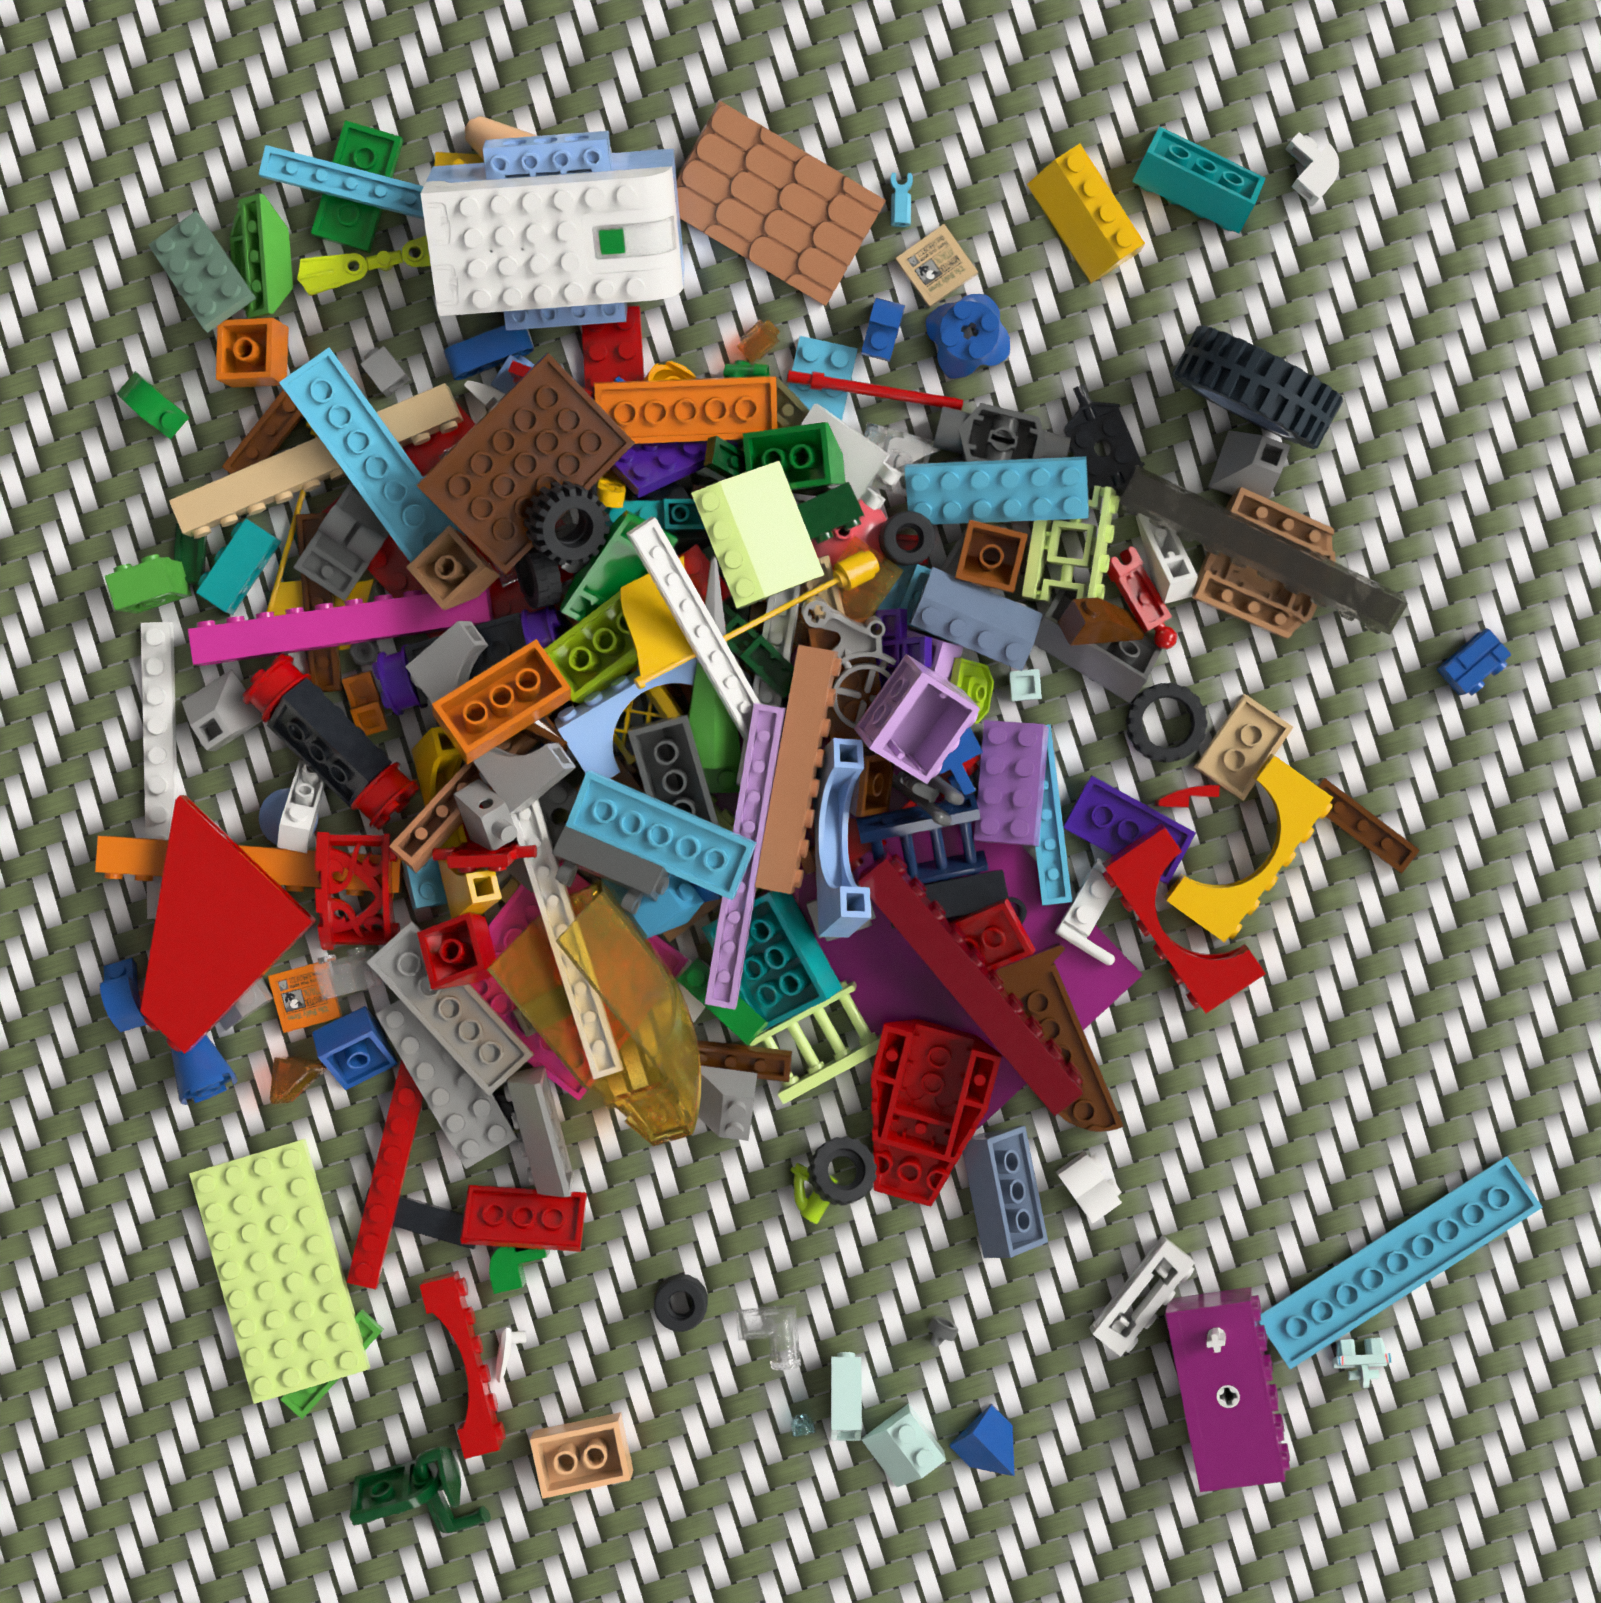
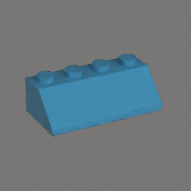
M669 873L668 888L663 895H659L657 901L643 896L636 915L625 911L644 939L688 923L704 903L689 881ZM602 879L621 905L624 896L629 890Z

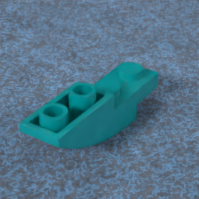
M694 499L624 501L622 508L606 507L604 512L609 514L610 521L605 522L609 527L619 516L628 510L644 520L651 516L656 517L661 528L666 532L706 531Z

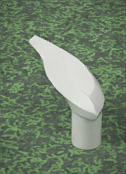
M509 1328L503 1331L500 1337L496 1362L498 1383L502 1382L505 1374L507 1361L511 1356V1344L526 1343L525 1331L511 1332Z

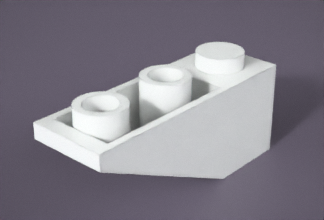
M301 759L299 760L279 824L277 847L307 853L325 783Z

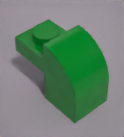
M136 371L116 393L132 410L170 440L190 418Z
M499 1246L489 1264V1275L493 1293L497 1294L523 1288L527 1281L522 1263L547 1258L550 1250Z

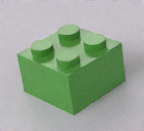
M158 554L142 558V563L135 566L131 564L117 566L113 568L114 573L105 575L116 611L139 614L192 596L189 584L185 580L186 574L182 562L171 560L170 557L162 558Z

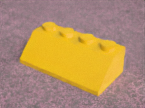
M1080 143L1052 161L1027 183V187L1090 284L1140 253L1144 247L1145 242Z

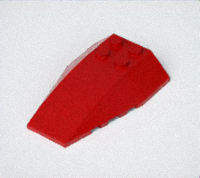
M921 1019L884 1023L871 1075L874 1162L877 1164L874 1191L929 1207L933 1205L953 1167L957 1164L963 1150L988 1111L1002 1054L975 1034Z

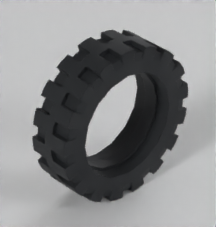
M1160 683L1143 690L1130 704L1125 721L1128 731L1127 736L1133 743V747L1143 754L1144 757L1157 762H1174L1185 759L1191 753H1194L1199 748L1200 743L1203 742L1206 735L1205 731L1208 727V720H1206L1205 715L1206 709L1202 706L1200 698L1193 694L1189 688L1177 685L1176 683ZM1171 698L1178 700L1186 707L1190 714L1191 727L1189 734L1182 743L1174 747L1164 748L1153 744L1147 739L1143 731L1142 718L1144 711L1150 703L1157 699Z

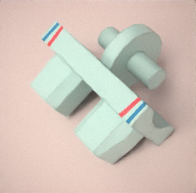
M1382 1338L1364 1340L1366 1355H1356L1354 1340H1338L1336 1342V1357L1332 1359V1368H1357V1371H1348V1379L1359 1380L1361 1388H1369L1370 1379H1379V1370H1368V1367L1387 1366V1363H1392L1391 1353H1386Z

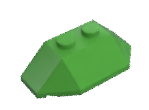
M261 193L239 199L237 205L239 210L234 218L230 233L231 261L256 297V299L242 308L249 319L274 314L293 289L289 229L266 196Z

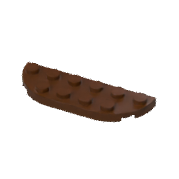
M1053 962L1020 1000L1024 1005L1022 1008L1027 1017L1033 1015L1043 1027L1044 1037L1047 1040L1052 1038L1062 1050L1061 1054L1064 1057L1063 1060L1066 1063L1072 1061L1082 1074L1080 1077L1083 1080V1083H1081L1083 1095L1058 1115L1068 1123L1088 1131L1105 1132L1124 1127L1056 964Z

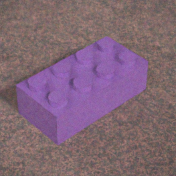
M984 720L983 753H981L977 799L980 820L975 822L974 840L1039 847L1049 727L1045 724Z

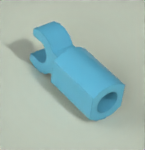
M896 173L891 175L890 185L895 191L891 195L890 225L893 227H909L911 225V194L908 193L913 184L911 173H908L907 182L903 185L897 183Z

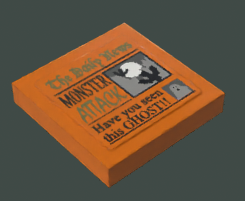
M327 960L268 976L283 1033L343 1017Z

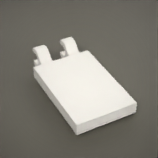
M814 404L801 425L828 422L843 453L845 481H849L858 502L862 500L871 509L879 510L886 499L869 488L877 474L890 485H896L902 476L899 471L885 463L890 454L819 404ZM840 485L828 486V487H829L830 489H833V488H836V487H838V486H840Z

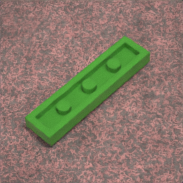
M362 1309L356 1315L355 1320L360 1329L365 1351L384 1328ZM339 1379L286 1394L280 1400L298 1417L303 1419Z

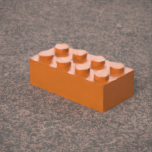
M536 639L432 703V712L436 721L468 765L571 700V687Z

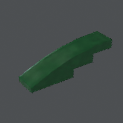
M724 602L722 603L726 634L747 624L742 617L733 612ZM751 628L727 641L732 654L777 695L784 699L790 693L794 666L762 635H759Z

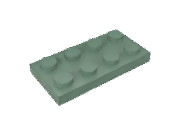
M197 211L149 244L152 252L207 333L256 299Z

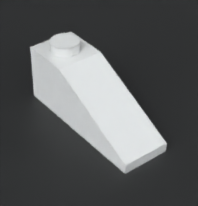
M1162 506L1136 513V520L1152 579L1163 603L1166 604L1192 597L1198 576L1165 507Z

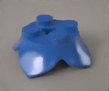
M970 294L964 296L958 302L946 303L937 307L926 318L927 334L938 346L937 359L939 366L949 379L966 377L972 374L980 365H998L1010 355V337L1000 321L999 308L987 295ZM972 327L975 329L974 332L977 333V337L971 336L969 340L965 339V333L961 332V330Z

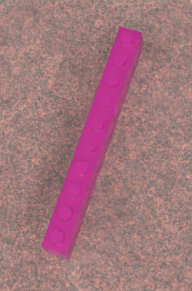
M487 588L479 597L447 610H443L430 594L422 595L421 590L404 592V597L392 599V595L388 594L375 596L374 602L363 603L362 599L344 601L345 606L333 608V603L315 605V610L304 612V609L299 607L286 609V615L274 616V612L256 614V619L245 620L244 616L226 618L227 623L215 625L214 620L197 622V628L188 629L193 665L206 666L281 655L283 653L288 654L446 631L457 621H471L473 625H478L494 620L490 590Z

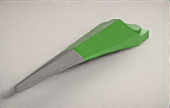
M713 556L710 562L705 606L720 633L724 636L726 635L718 564L717 559ZM697 659L688 719L709 792H739L740 786L736 784L741 759L738 729Z

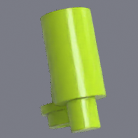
M797 1163L790 1170L794 1173V1200L796 1206L804 1218L818 1224L830 1202L820 1199V1196L815 1194L814 1191L808 1199L806 1198L804 1181L809 1182L808 1168ZM829 1175L831 1180L837 1184L838 1180Z

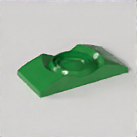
M626 510L610 526L609 534L604 533L603 538L607 541L604 546L599 544L597 549L600 552L596 556L593 555L589 563L574 577L560 607L562 613L580 622L618 593L621 587L649 574L626 534L644 522L643 518ZM664 531L671 546L674 547L678 541L677 537Z

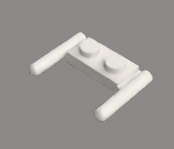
M1098 858L1062 918L1055 934L1105 965L1110 966L1115 961L1114 955L1087 939L1117 888V885L1111 888L1103 877L1102 873L1106 871L1102 864L1104 861Z

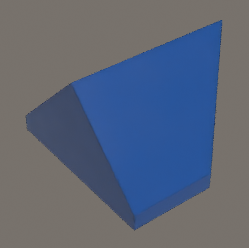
M991 1403L949 1446L970 1468L1015 1476L1013 1426Z

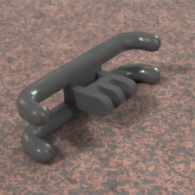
M906 771L899 772L898 776L893 773L892 787L931 815L933 822L941 826H949L951 824V816L934 802L939 793H942L946 801L954 805H961L964 802L962 793L938 775L931 778L929 783L926 784Z

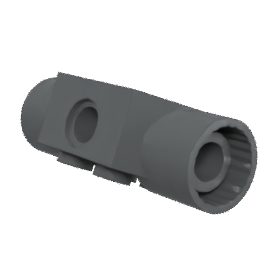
M980 403L972 413L943 406L933 447L961 454L963 462L1067 457L1071 438L1043 431L1040 417Z

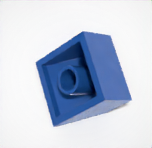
M366 1006L312 1032L318 1058L345 1090L398 1065V1061L379 1022Z

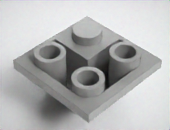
M1229 430L1208 487L1232 496L1237 488L1243 487L1269 499L1280 477L1291 445L1263 435Z
M232 669L182 701L189 724L206 751L219 750L262 721V714L252 704L246 705L243 702L244 697L242 695L246 689Z

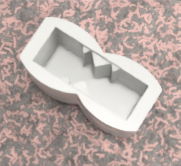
M1084 1151L1057 1170L1056 1173L1093 1224L1122 1203L1118 1198V1195L1122 1192L1112 1178L1108 1181L1105 1180L1101 1174V1171L1105 1168L1096 1155L1093 1154L1089 1157Z

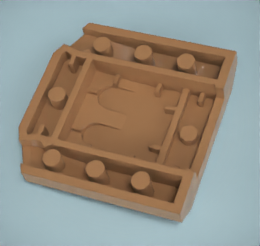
M1239 487L1229 500L1199 571L1192 598L1281 638L1288 639L1297 628L1313 617L1335 565V552H1333L1332 547L1334 528L1243 487Z

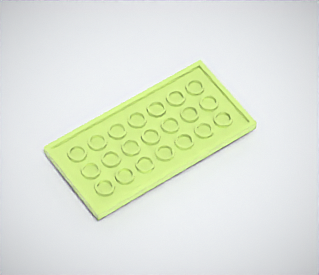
M306 1139L189 1173L253 1403L256 1404L370 1369Z

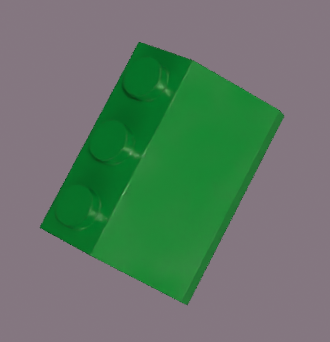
M828 422L742 433L746 472L780 461L791 491L836 486L846 483L843 453Z

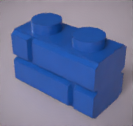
M1486 628L1480 630L1437 668V671L1458 695L1469 693L1472 696L1485 685L1482 681L1490 673L1493 676L1497 675L1508 665L1505 660L1511 656V653L1494 633Z

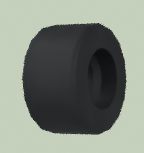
M913 511L900 512L888 518L881 527L879 534L880 549L884 556L892 563L901 566L919 564L927 559L933 551L936 541L935 530L929 519L921 513ZM903 527H910L918 534V543L912 550H903L896 543L897 532Z
M676 1274L668 1277L660 1284L654 1298V1311L657 1319L664 1327L676 1332L694 1329L702 1322L708 1306V1295L705 1287L697 1278L688 1274ZM685 1292L691 1297L693 1302L692 1308L687 1313L678 1314L671 1309L669 1302L674 1293Z

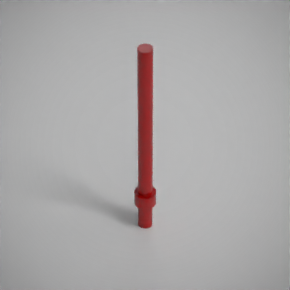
M791 370L787 372L786 382L807 385L812 390L822 391V388L940 408L944 406L960 411L963 407V399L827 377L824 376V373L812 371L811 374Z

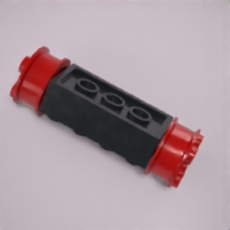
M284 653L272 662L271 667L267 671L261 669L251 678L250 682L253 685L242 695L244 697L243 702L246 705L252 704L263 714L261 720L268 722L267 726L353 811L359 809L371 821L369 824L370 828L375 827L379 831L391 820V814L395 811L398 814L401 813L410 804L411 801L409 799L420 789L418 786L419 782L416 779L411 781L399 769L401 765L399 762L391 765L392 761L388 758L387 754L378 748L361 728L356 727L345 716L343 710L335 706L324 695L320 687L311 682L312 676L308 673L303 675L293 665L294 658L292 656H286Z

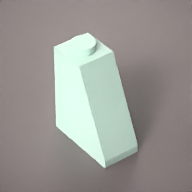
M840 1352L837 1354V1357H831V1440L861 1441V1357H855V1353Z

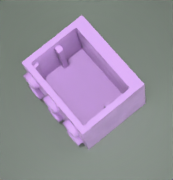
M906 654L854 729L869 749L928 784L931 778L939 774L942 763L948 754L958 747L960 737L964 731L975 723L980 708L962 689Z

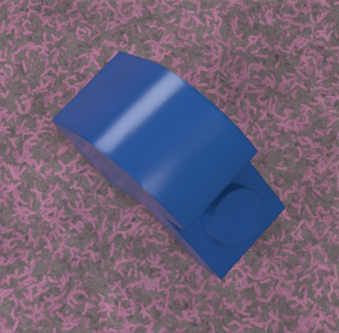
M880 298L875 299L861 355L890 362L905 305Z
M971 727L967 728L960 737L958 747L945 758L941 771L938 774L941 775L949 770L952 776L948 777L950 785L961 792L963 796L976 790L962 763L983 753Z
M129 958L104 966V982L99 983L105 1010L112 1023L119 1032L147 1025L144 1021L145 1016L140 1012L143 994L138 989L136 962L133 958Z

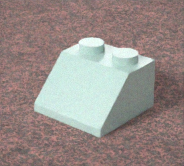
M909 1403L861 1438L896 1487L922 1479L946 1461L944 1450Z

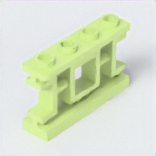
M1094 486L1093 498L1088 500L1089 509L1100 510L1103 498L1097 537V527L1092 524L1082 523V519H1070V522L1053 520V524L1052 520L1034 521L1022 591L1023 598L1028 601L1050 603L1051 590L1056 588L1077 591L1076 599L1095 597L1104 599L1105 585L1101 584L1103 572H1108L1110 556L1106 555L1107 545L1112 543L1114 538V525H1111L1112 514H1116L1119 507V496L1116 495V491L1112 487ZM1061 529L1087 532L1083 560L1057 556ZM1046 556L1048 563L1062 565L1060 581L1043 580ZM1092 557H1094L1088 596L1086 597L1088 586L1072 583L1074 567L1091 569Z

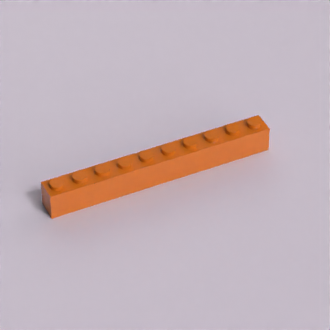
M98 836L95 872H103L104 878L123 879V874L135 875L134 880L153 881V876H163L168 840ZM239 845L277 883L286 885V891L304 892V886L321 888V883L318 880L319 871H315L316 850H308L307 853L276 847ZM358 853L357 860L362 863L366 854ZM371 854V862L379 863L381 855ZM399 858L397 862H392L393 898L394 893L402 892L403 865L402 860ZM344 869L343 875L339 872H334V879L343 881L347 876L348 869ZM381 873V874H379L378 876H375V877L377 878V880H378V881L380 882V884L382 885V873ZM355 874L350 884L345 888L346 895L364 896V891H371Z

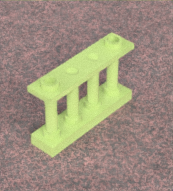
M845 980L840 982L843 989L831 998L761 1031L750 1043V1046H754L761 1042L764 1048L778 1049L772 1035L787 1028L808 1064V1074L798 1078L797 1075H793L791 1072L790 1081L781 1083L783 1087L780 1088L778 1096L783 1104L877 1054L881 1034L876 1036L875 1032L871 1033L849 994L857 988L855 981L849 984ZM838 999L861 1038L859 1040L861 1045L852 1050L844 1046L824 1010V1007ZM811 1014L816 1018L835 1052L833 1054L835 1059L826 1064L818 1060L798 1024V1021Z

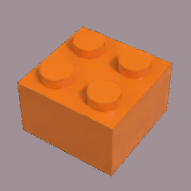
M274 318L225 320L217 326L216 380L232 388L281 386L279 382L287 377L289 327Z

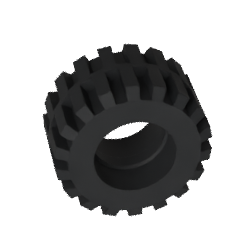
M557 481L550 483V489L543 486L539 489L541 495L539 497L533 495L530 499L534 502L532 507L527 506L525 510L529 518L524 519V526L529 529L526 531L528 539L533 541L531 544L552 561L554 560L562 565H565L566 562L569 565H577L578 559L583 563L589 561L588 555L596 556L600 552L597 549L599 544L604 546L607 541L603 536L604 533L609 534L610 527L605 522L610 521L609 514L604 512L606 509L605 505L598 500L596 495L570 481H563L562 485ZM577 508L579 519L574 531L565 537L556 538L555 524L559 516L568 509Z

